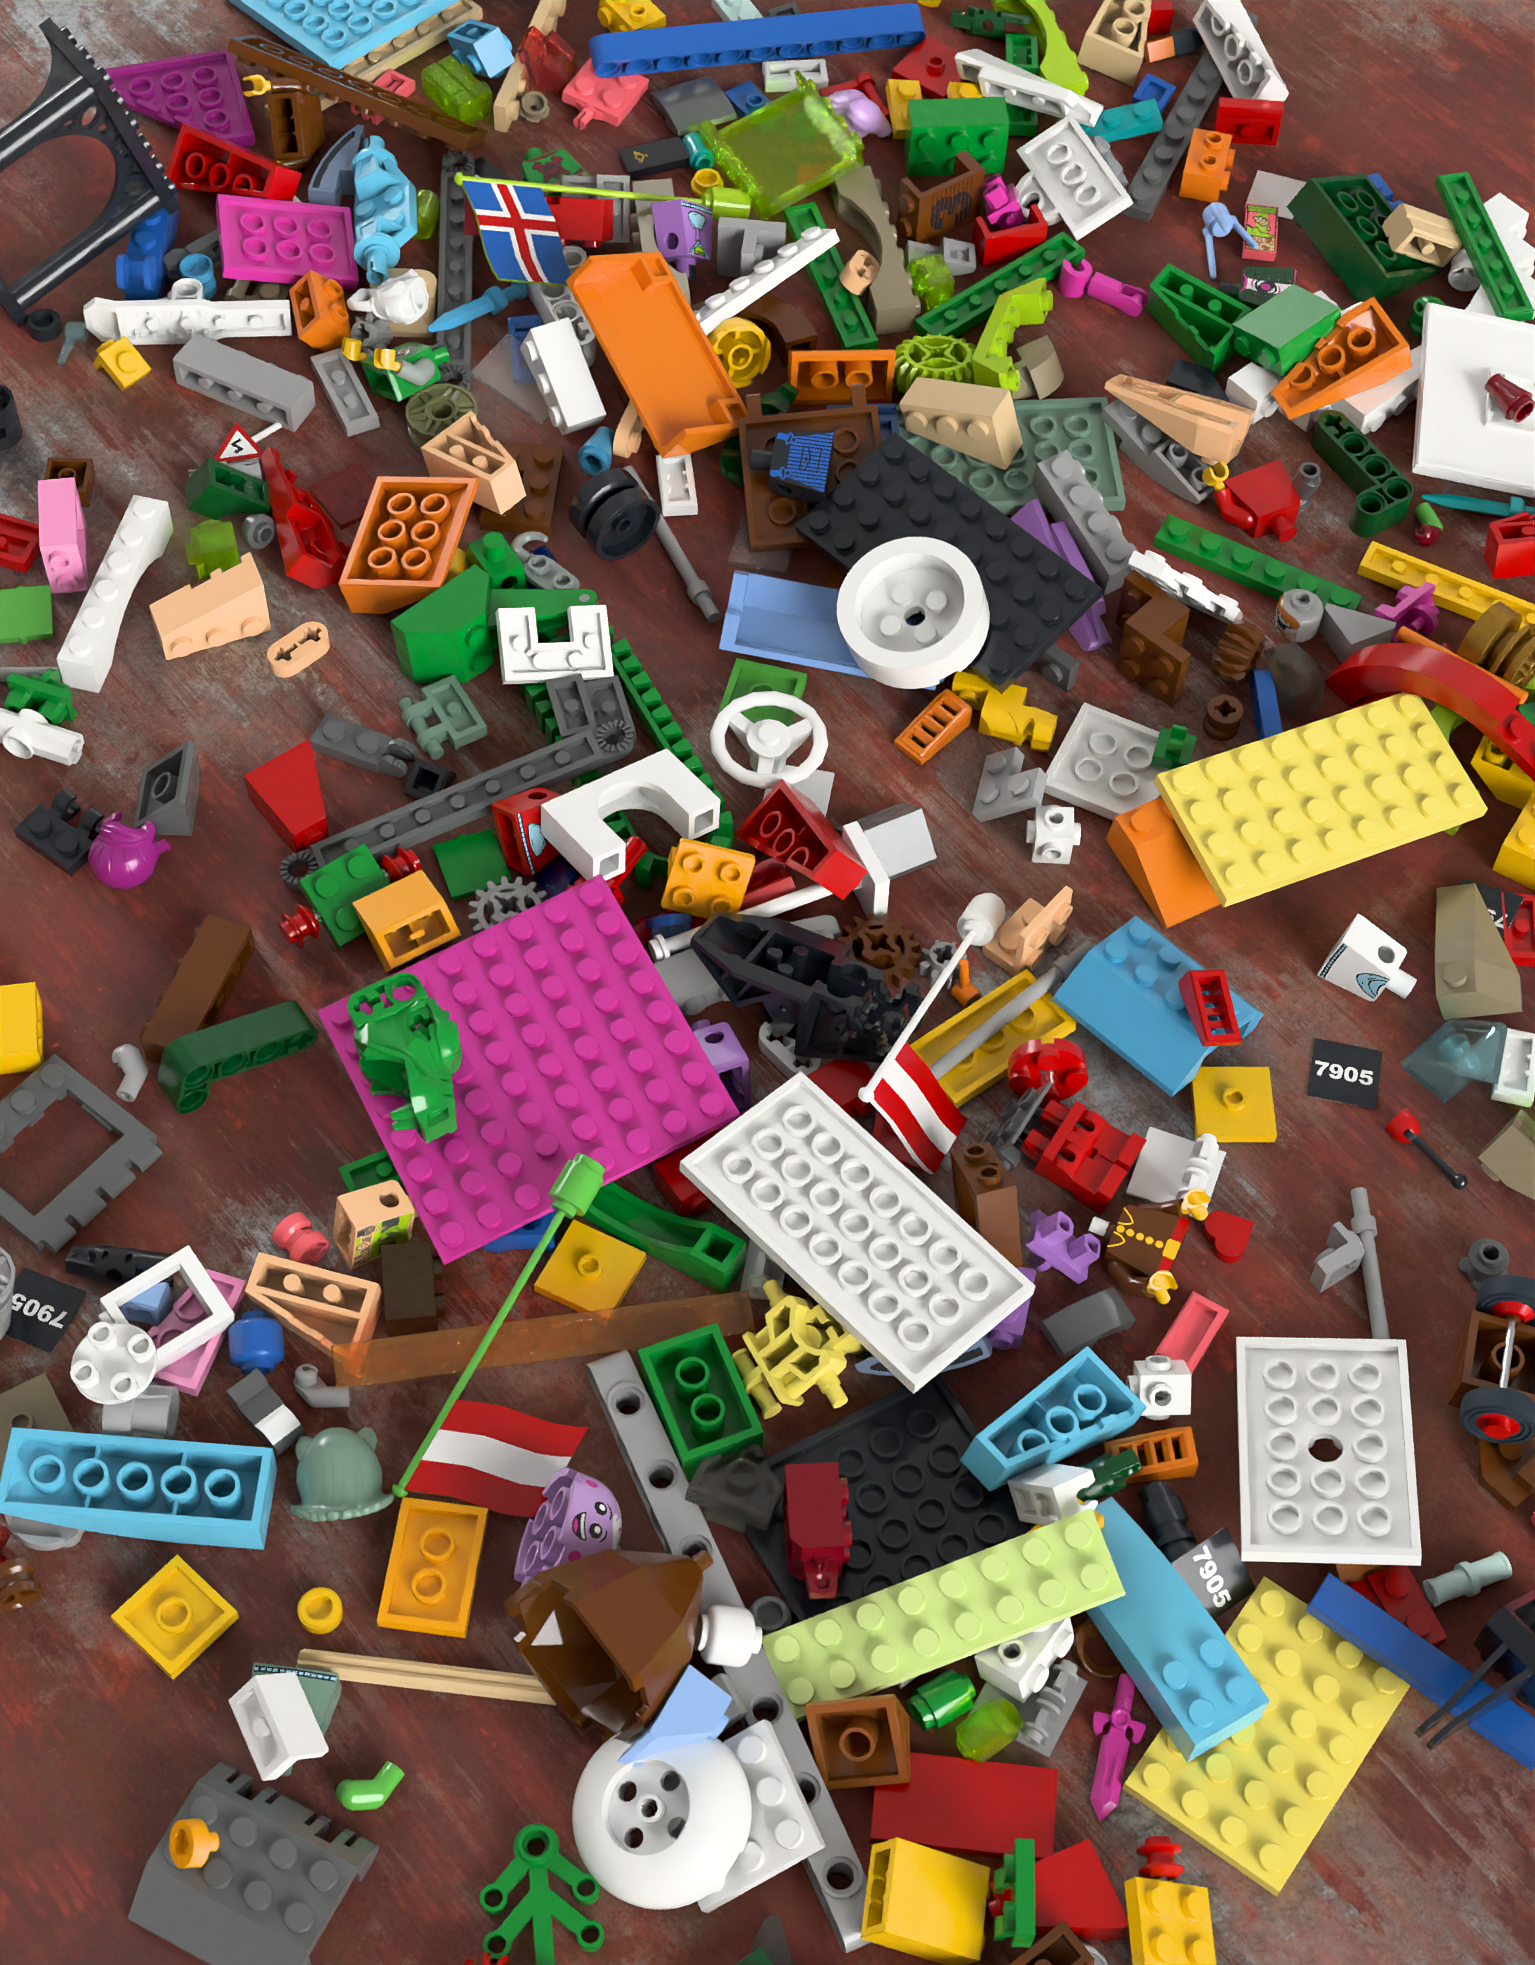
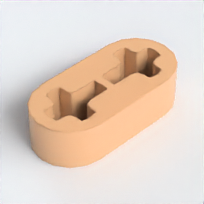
M858 250L839 274L840 281L850 292L862 295L876 278L880 265L871 254L864 250Z
M314 621L306 622L272 644L267 651L269 669L272 674L281 678L291 677L322 657L330 647L328 630L325 625Z

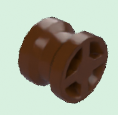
M1227 694L1217 695L1210 699L1203 720V730L1207 736L1217 741L1233 739L1240 727V721L1244 712L1243 705L1238 699Z
M19 1557L0 1563V1608L2 1610L10 1611L27 1607L38 1601L43 1595L40 1583L34 1581L33 1578L36 1569L31 1558Z

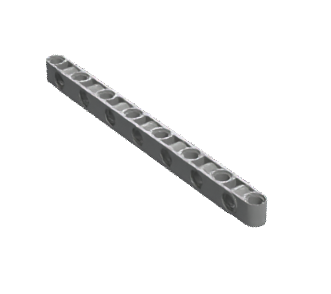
M623 1349L587 1363L586 1371L592 1389L665 1554L687 1556L690 1553H699L701 1550H705L713 1559V1564L702 1572L704 1581L699 1614H705L707 1609L713 1605L745 1608L628 1351ZM628 1405L638 1409L637 1412L630 1415L622 1414L618 1410ZM664 1478L669 1480L671 1485L660 1489L652 1486L651 1482L655 1479ZM762 1644L757 1654L752 1653L748 1662L742 1667L715 1665L718 1674L729 1675L749 1712L739 1720L743 1730L759 1722L753 1715L759 1709L767 1708L777 1715L770 1723L800 1789L807 1790L814 1797L813 1801L807 1805L826 1845L825 1848L802 1860L804 1868L843 1952L846 1954L871 1943L860 1939L868 1879ZM833 1873H843L849 1877L852 1884L847 1889L838 1890L830 1886L827 1878Z

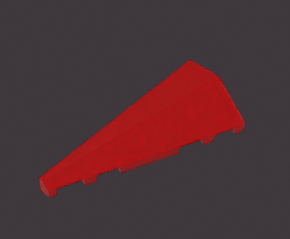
M268 446L261 455L265 479L269 485L270 503L286 576L313 589L339 583L351 548L346 542L338 543L332 531L334 528L332 522L307 490L302 491L295 485L294 482L297 475L291 469L285 471L279 461L281 455L279 451Z
M768 855V858L754 864L739 912L797 891L785 864ZM666 909L667 911H665V912H663V913H660V914H658V915L672 914V913H681V912H677V911H673V910ZM645 915L635 920L636 924L632 925L642 945L652 940L651 929L646 928L645 920L648 917ZM692 915L693 922L690 923V928L694 929L702 926L708 919Z

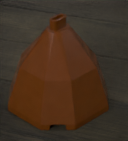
M606 1549L539 1572L503 1603L506 1616L511 1619L517 1616L521 1627V1632L513 1639L516 1651L571 1724L581 1730L591 1724L603 1730L605 1733L601 1738L604 1744L619 1732L621 1733L614 1739L626 1742L654 1721L692 1658L704 1581L702 1572L713 1564V1559L705 1550H701L691 1558L686 1555Z

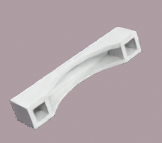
M133 495L57 656L63 683L69 685V687L95 693L100 692L112 665L119 628L131 594L146 568L155 559L162 556L174 529L168 502Z

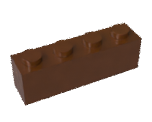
M208 914L202 926L195 928L191 937L190 948L185 958L181 957L176 963L173 974L174 978L168 989L164 988L158 997L156 1012L152 1019L147 1020L142 1026L139 1039L142 1043L146 1060L160 1064L164 1049L173 1040L216 1025L256 949L251 927Z

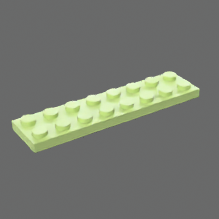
M1090 1508L762 1637V1644L798 1723L807 1719L804 1706L808 1702L868 1696L1126 1595L1094 1511Z

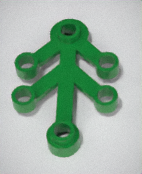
M544 1824L525 1826L514 1839V1860L493 1884H489L482 1889L480 1905L487 1915L497 1916L502 1914L508 1906L507 1895L528 1872L530 1891L501 1926L485 1936L483 1940L484 1952H490L488 1949L489 1944L493 1940L500 1939L506 1943V1947L499 1954L490 1952L492 1962L497 1963L502 1955L509 1957L512 1949L511 1943L529 1921L533 1919L536 1965H555L551 1916L576 1936L577 1944L583 1951L595 1952L599 1950L604 1943V1929L602 1925L595 1920H587L549 1888L547 1869L571 1886L575 1901L584 1906L592 1905L598 1900L600 1884L591 1874L581 1872L559 1854V1840L556 1833L550 1827ZM534 1842H540L545 1846V1850L542 1854L535 1856L528 1852V1847ZM582 1883H591L595 1887L593 1894L590 1896L580 1895L577 1890ZM491 1893H498L503 1898L498 1906L490 1907L485 1903L486 1897ZM587 1929H594L599 1933V1938L593 1943H586L581 1937L583 1932Z

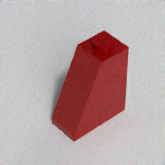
M308 739L244 775L248 798L293 852L298 853L310 848V845L329 838L312 744Z
M1090 1839L1035 1862L1034 1939L1043 1938L1063 1920L1079 1940H1119L1126 1936L1129 1930L1128 1917ZM992 1881L988 1886L990 1898L986 1900L985 1912L994 1927L995 1918L1003 1916L1004 1901H1011V1889L1005 1890L1003 1894L994 1893V1881Z

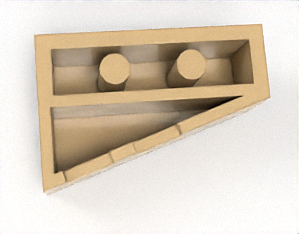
M917 377L899 403L907 431L1003 470L1007 469L1023 444L1010 389Z

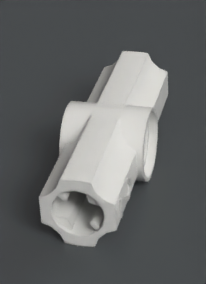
M0 708V743L13 755L28 759L35 754L68 766L76 764L80 759L84 745L82 734L49 724L41 714L31 709H22L19 713Z

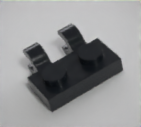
M64 788L55 796L49 810L40 804L14 829V832L19 840L72 877L88 862L89 850L94 839L99 835V830L103 823L102 820L105 817L101 812L92 807L82 816L77 829L70 826L66 822L75 817L81 810V807L74 802L77 796Z

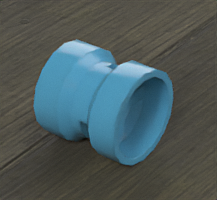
M198 253L184 257L179 264L181 278L199 280L202 283L204 299L209 300L213 298L217 292V285L213 276L212 260L208 256Z

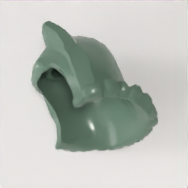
M330 1427L318 1433L314 1438L309 1436L299 1437L295 1449L299 1460L296 1483L302 1503L300 1505H291L292 1514L313 1522L344 1520L377 1512L393 1502L394 1494L392 1492L384 1494L381 1490L382 1469L375 1453L377 1437L372 1428H363L356 1434L354 1431L342 1427Z

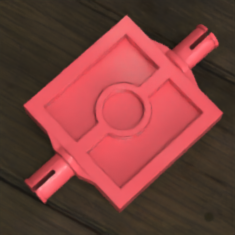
M590 57L562 91V101L576 107L580 111L577 117L573 119V124L577 129L580 126L579 129L583 130L591 119L603 120L618 127L647 91L649 79L641 75L611 78L597 77L594 73Z

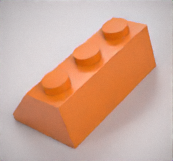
M895 350L788 351V383L800 391L791 405L851 404L850 385L862 383L865 384L867 404L891 403L896 357Z

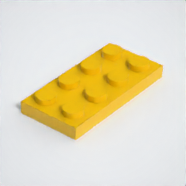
M1025 969L909 1046L928 1067L931 1066L1037 979L1028 969ZM1046 992L942 1076L938 1083L952 1104L959 1108L1008 1075L1009 1057L1020 1045L1035 1039H1041V1044L1054 1043V1038L1063 1039L1075 1031L1077 1021L1052 1001L1053 996Z

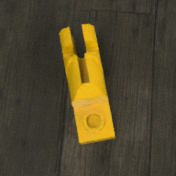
M956 671L952 692L970 705L972 709L982 711L978 729L979 733L1010 741L1018 746H1021L1025 740H1029L1031 749L1049 753L1057 726L1058 715L1050 714L1034 706H1025L1028 688L1011 684L1000 694L978 675Z

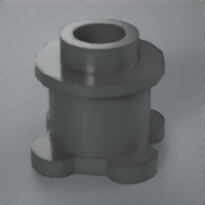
M1483 1238L1477 1240L1471 1245L1468 1258L1463 1257L1460 1259L1458 1271L1469 1278L1472 1282L1473 1290L1477 1292L1484 1280L1493 1276L1508 1275L1509 1253L1504 1245L1494 1239Z

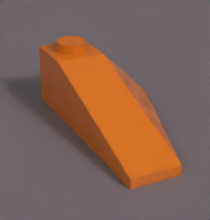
M1373 296L1343 314L1325 339L1321 338L1314 345L1315 350L1303 362L1295 365L1271 391V395L1288 420L1382 385L1411 368L1412 360L1409 344Z

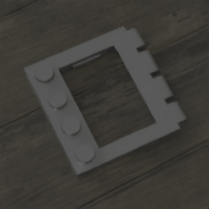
M55 1053L0 1102V1154L15 1143L14 1137L26 1126L32 1127L45 1116L44 1110L55 1100H62L67 1095L79 1103L82 1110L110 1133L113 1131L121 1138L36 1216H33L21 1203L0 1187V1220L38 1252L46 1247L54 1254L77 1234L70 1225L72 1222L80 1228H84L107 1206L100 1197L102 1194L113 1201L136 1180L135 1174L130 1170L131 1167L139 1173H143L163 1154L156 1145L158 1140L155 1133Z

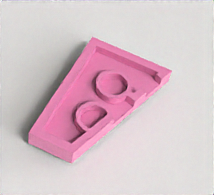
M206 1269V1272L234 1312L235 1317L246 1293V1281ZM190 1288L173 1304L174 1309L157 1327L153 1326L147 1332L153 1340L156 1349L208 1318V1315ZM228 1329L157 1372L151 1382H157V1384L162 1386H175L181 1392L198 1396Z

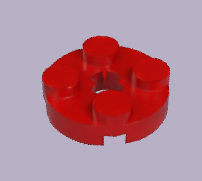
M1054 1038V1043L1041 1044V1039L1030 1040L1016 1048L1009 1057L1008 1084L1010 1089L1019 1097H1022L1031 1087L1038 1089L1049 1081L1053 1083L1039 1104L1043 1109L1046 1108L1051 1099L1060 1103V1101L1072 1097L1085 1087L1089 1081L1084 1052L1075 1043L1066 1039ZM1040 1070L1052 1071V1072L1042 1073V1072H1040Z

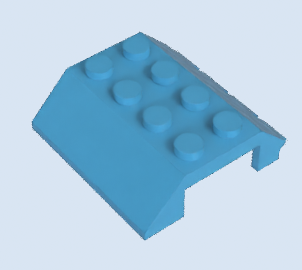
M1137 916L1133 917L1088 951L1052 999L1055 1004L1171 1097L1196 1077L1203 1059L1218 1047H1202L1178 985V981L1187 971L1207 969L1156 928ZM1229 987L1241 1039H1243L1256 1028L1264 1014ZM1201 991L1202 995H1209L1208 991ZM1213 1003L1205 1004V1008H1215ZM1207 1016L1208 1021H1220L1219 1016ZM1224 1028L1211 1029L1212 1035L1226 1034Z

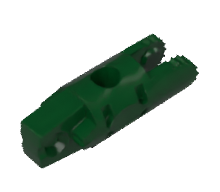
M968 6V11L953 10L949 25L965 29L966 35L1005 41L1006 34H1024L1006 31L1007 22L1027 25L1031 23V16ZM990 20L994 27H988L985 21Z
M1131 1448L1113 1457L1110 1452H1107L1079 1466V1468L1092 1469L1095 1483L1092 1486L1080 1489L1077 1493V1498L1083 1502L1086 1500L1099 1501L1127 1486L1125 1479L1142 1470V1465L1135 1451Z

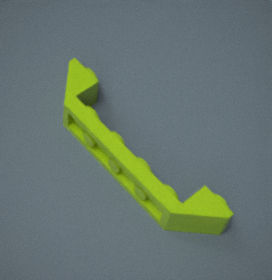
M1038 278L999 295L971 358L976 385L1010 389L1012 398L1015 391H1019V370H1014L1012 357H1006L1009 343H1013L1016 328H1019L1020 325L1043 324L1048 311L1052 310L1053 295L1051 290H1047L1045 278Z

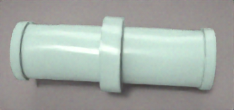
M1501 1551L1473 1563L1463 1561L1456 1564L1454 1570L1423 1581V1593L1429 1604L1433 1607L1462 1595L1472 1597L1479 1594L1481 1588L1502 1579L1510 1578L1512 1576V1567L1506 1555Z

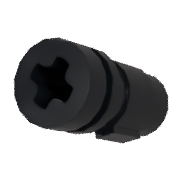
M1154 1482L1138 1492L1143 1515L1149 1531L1155 1539L1154 1544L1171 1564L1198 1546L1194 1533L1187 1529L1186 1524L1189 1521V1517L1182 1499L1179 1495H1174L1169 1482Z

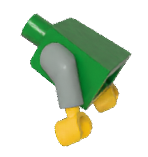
M344 337L341 345V353L346 358L353 361L360 360L372 393L398 402L439 381L441 374L438 366L448 362L450 359L447 348L442 342L428 346L411 341L392 349L375 348V352L369 349L361 352L362 341Z

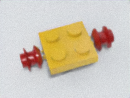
M1169 1836L1146 1838L1144 1840L1145 1845L1136 1849V1854L1145 1857L1147 1862L1146 1866L1138 1870V1874L1141 1877H1134L1124 1881L1133 1965H1216L1208 1888L1173 1883V1880L1185 1871L1184 1866L1174 1863V1855L1182 1851V1846L1172 1843V1838Z

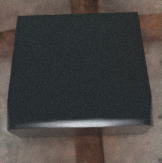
M416 758L403 793L422 799L450 787L457 773Z

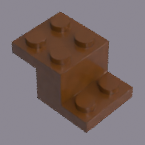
M1133 570L1124 578L1115 623L1123 630L1116 668L1126 678L1134 680L1154 698L1163 701L1172 708L1181 700L1191 654L1182 648L1190 609Z

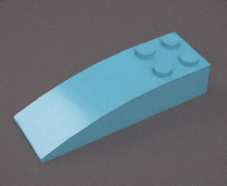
M12 1427L0 1480V1513L48 1524L131 1538L264 1550L277 1475V1465L273 1448Z
M1111 1496L1099 1503L1094 1510L1104 1516L1105 1526L1101 1528V1532L1126 1595L1088 1609L1086 1612L1188 1763L1261 1719L1270 1700L1183 1578L1138 1524Z

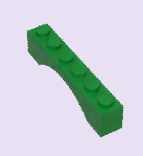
M614 1182L600 1187L585 1215L580 1216L722 1295L726 1294L746 1263L747 1241L712 1222L697 1221L659 1209L639 1199Z

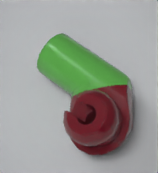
M1428 502L1418 505L1414 510L1421 526L1419 529L1415 528L1413 535L1415 543L1421 547L1434 545L1443 531V525Z

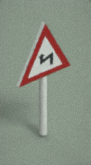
M236 422L213 460L218 462L226 461L229 464L261 458L264 451L256 442L282 427L281 424L276 422L250 437Z

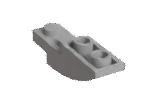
M1120 399L1115 400L1103 409L1100 416L1122 439L1119 446L1120 450L1158 484L1195 504L1200 503L1215 490L1214 486H1208L1202 480L1203 471L1209 467L1201 461L1197 454H1193L1176 440L1170 438L1165 432Z

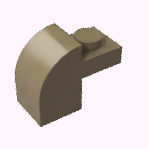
M1047 335L1016 349L1020 361L1013 364L1014 370H1019L1020 388L1019 391H1015L1012 400H1025L1036 394L1041 400L1061 385L1064 373L1054 346Z

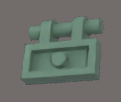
M454 675L421 688V695L424 701L414 704L410 697H406L398 704L403 712V721L407 727L413 728L417 734L416 741L422 751L428 752L433 760L439 759L444 755V750L440 743L447 739L453 748L457 749L488 736L487 725ZM434 716L438 724L429 728L425 720Z

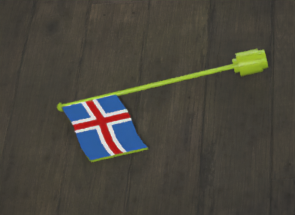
M458 172L454 177L455 183L459 186L462 185L476 216L485 256L498 281L569 287L566 280L572 274L565 261L555 219L542 190L657 202L684 199L712 208V221H719V217L747 219L750 212L749 194L743 193L741 189L709 186L706 193L703 192L700 199L471 177L463 176L462 172Z

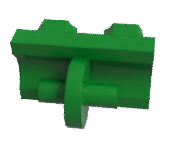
M49 668L44 672L43 676L34 674L31 678L11 672L6 679L9 689L4 703L6 710L19 713L22 709L31 708L37 710L49 724L59 726L64 719L73 722L77 716V710L72 707V691H69V685L61 683V675L58 670Z

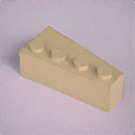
M1104 0L1084 36L1077 63L1134 87L1143 61L1152 0Z

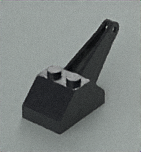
M1535 1589L1505 1604L1485 1624L1473 1643L1481 1652L1480 1655L1484 1663L1439 1710L1419 1726L1415 1734L1421 1738L1437 1726L1492 1670L1501 1673L1508 1682L1455 1717L1437 1732L1426 1744L1430 1751L1452 1734L1514 1696L1523 1704L1533 1707L1535 1710Z

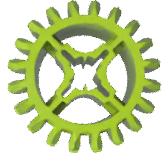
M926 333L924 337L915 335L913 340H903V344L896 346L893 384L898 386V391L902 393H907L917 377L975 384L971 359L975 352V345L966 343V339H955L954 335L947 337L942 336L940 333L932 336Z

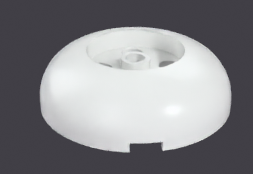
M619 1732L595 1752L586 1765L577 1785L573 1802L572 1822L575 1842L581 1859L593 1878L606 1891L629 1904L647 1909L667 1910L694 1903L710 1894L727 1878L725 1876L733 1865L739 1852L743 1853L747 1843L751 1825L752 1805L745 1773L738 1759L728 1746L718 1738L712 1740L709 1737L704 1741L676 1746L634 1761L645 1762V1764L633 1768L634 1762L625 1764L617 1761L623 1752L637 1741L642 1734L639 1732L624 1742L614 1739L621 1733ZM677 1773L680 1778L679 1786L674 1791H667L664 1787V1778L673 1777ZM633 1782L637 1788L636 1796L633 1800L625 1802V1789ZM657 1804V1812L654 1816H651L652 1810L655 1809V1805ZM681 1818L686 1821V1825L679 1837L674 1838L671 1831L679 1825ZM639 1828L644 1835L643 1842L639 1847L632 1848L631 1845L635 1837L632 1830Z

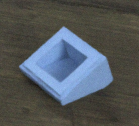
M166 1282L157 1283L121 1305L120 1308L124 1317L128 1320L158 1326L168 1316L173 1303L169 1284Z

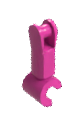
M1084 258L1081 261L1079 271L1074 270L1070 262L1063 261L1057 288L1061 295L1065 297L1078 298L1087 292V296L1116 307L1132 317L1140 315L1142 306L1148 302V293L1142 288L1124 284L1098 272L1091 276L1092 266Z

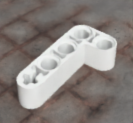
M573 245L562 247L565 261L571 274L587 259L586 252L582 248ZM526 283L528 295L545 324L569 317L588 367L592 366L596 359L595 334L580 306L575 301L570 288L566 286Z

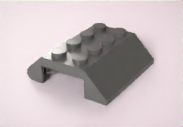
M221 1761L197 1781L147 1861L127 1918L132 1923L208 1965H312L309 1958L310 1953L354 1878L356 1877V1880L362 1882L378 1853L379 1845L362 1836L355 1841L356 1833L347 1828L331 1843L324 1841L330 1831L332 1820L323 1815L316 1819V1811L284 1794L277 1798L278 1791L269 1786L251 1801L246 1799L251 1791L254 1778L245 1773L239 1776V1770ZM201 1819L206 1824L209 1832H216L218 1834L219 1847L216 1851L209 1852L207 1861L203 1866L180 1869L175 1866L170 1855L169 1839L172 1827L178 1820Z

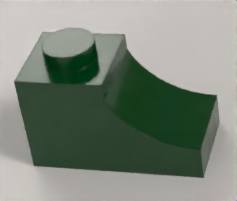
M207 458L185 482L187 509L216 521L223 516L236 513L266 515L271 509L268 482L211 458Z

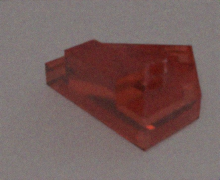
M534 25L526 30L517 53L521 64L526 66L530 78L527 81L530 91L540 93L549 91L554 94H562V91L579 71V67L572 61L576 51L553 30L547 35L542 34Z

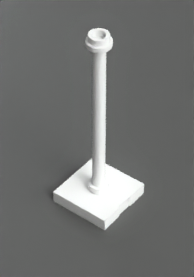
M855 821L843 826L842 839L868 872L853 891L867 918H869V913H874L877 920H882L888 908L890 879L859 823ZM817 883L736 914L772 917L833 893ZM701 926L664 939L661 934L655 935L653 940L648 941V947L653 960L658 962L670 957L671 953L690 947L692 936Z

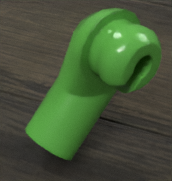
M386 1761L373 1780L345 1779L341 1781L336 1788V1798L338 1802L349 1810L377 1809L384 1804L405 1774L395 1764Z

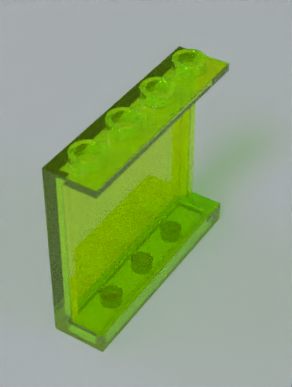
M799 70L794 72L798 88L718 131L709 119L697 125L705 147L714 154V161L737 189H741L743 193L749 194L750 206L762 221L864 165L861 151L864 150V145L858 133H851L844 117L841 114L836 115L828 98L826 96L821 97L812 79L806 80Z

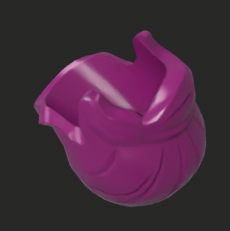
M118 811L104 819L99 835L94 839L89 850L88 863L95 877L106 886L114 889H131L144 883L151 877L159 855L165 851H171V845L166 839L161 841L153 839L156 831L154 823L148 820L143 827L139 829L132 828L120 823L122 812Z

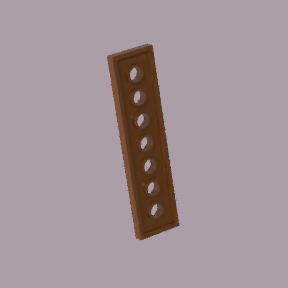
M252 34L230 39L227 52L237 55V61L249 66L259 64L267 68L266 73L277 78H285V76L295 78L307 90L314 91L316 88L326 92V98L338 103L348 101L355 104V110L363 114L374 115V113L384 116V121L392 126L403 128L405 125L415 129L414 134L421 138L433 140L434 137L444 141V147L452 151L462 152L485 142L488 131L342 70L328 66L325 63L265 38Z

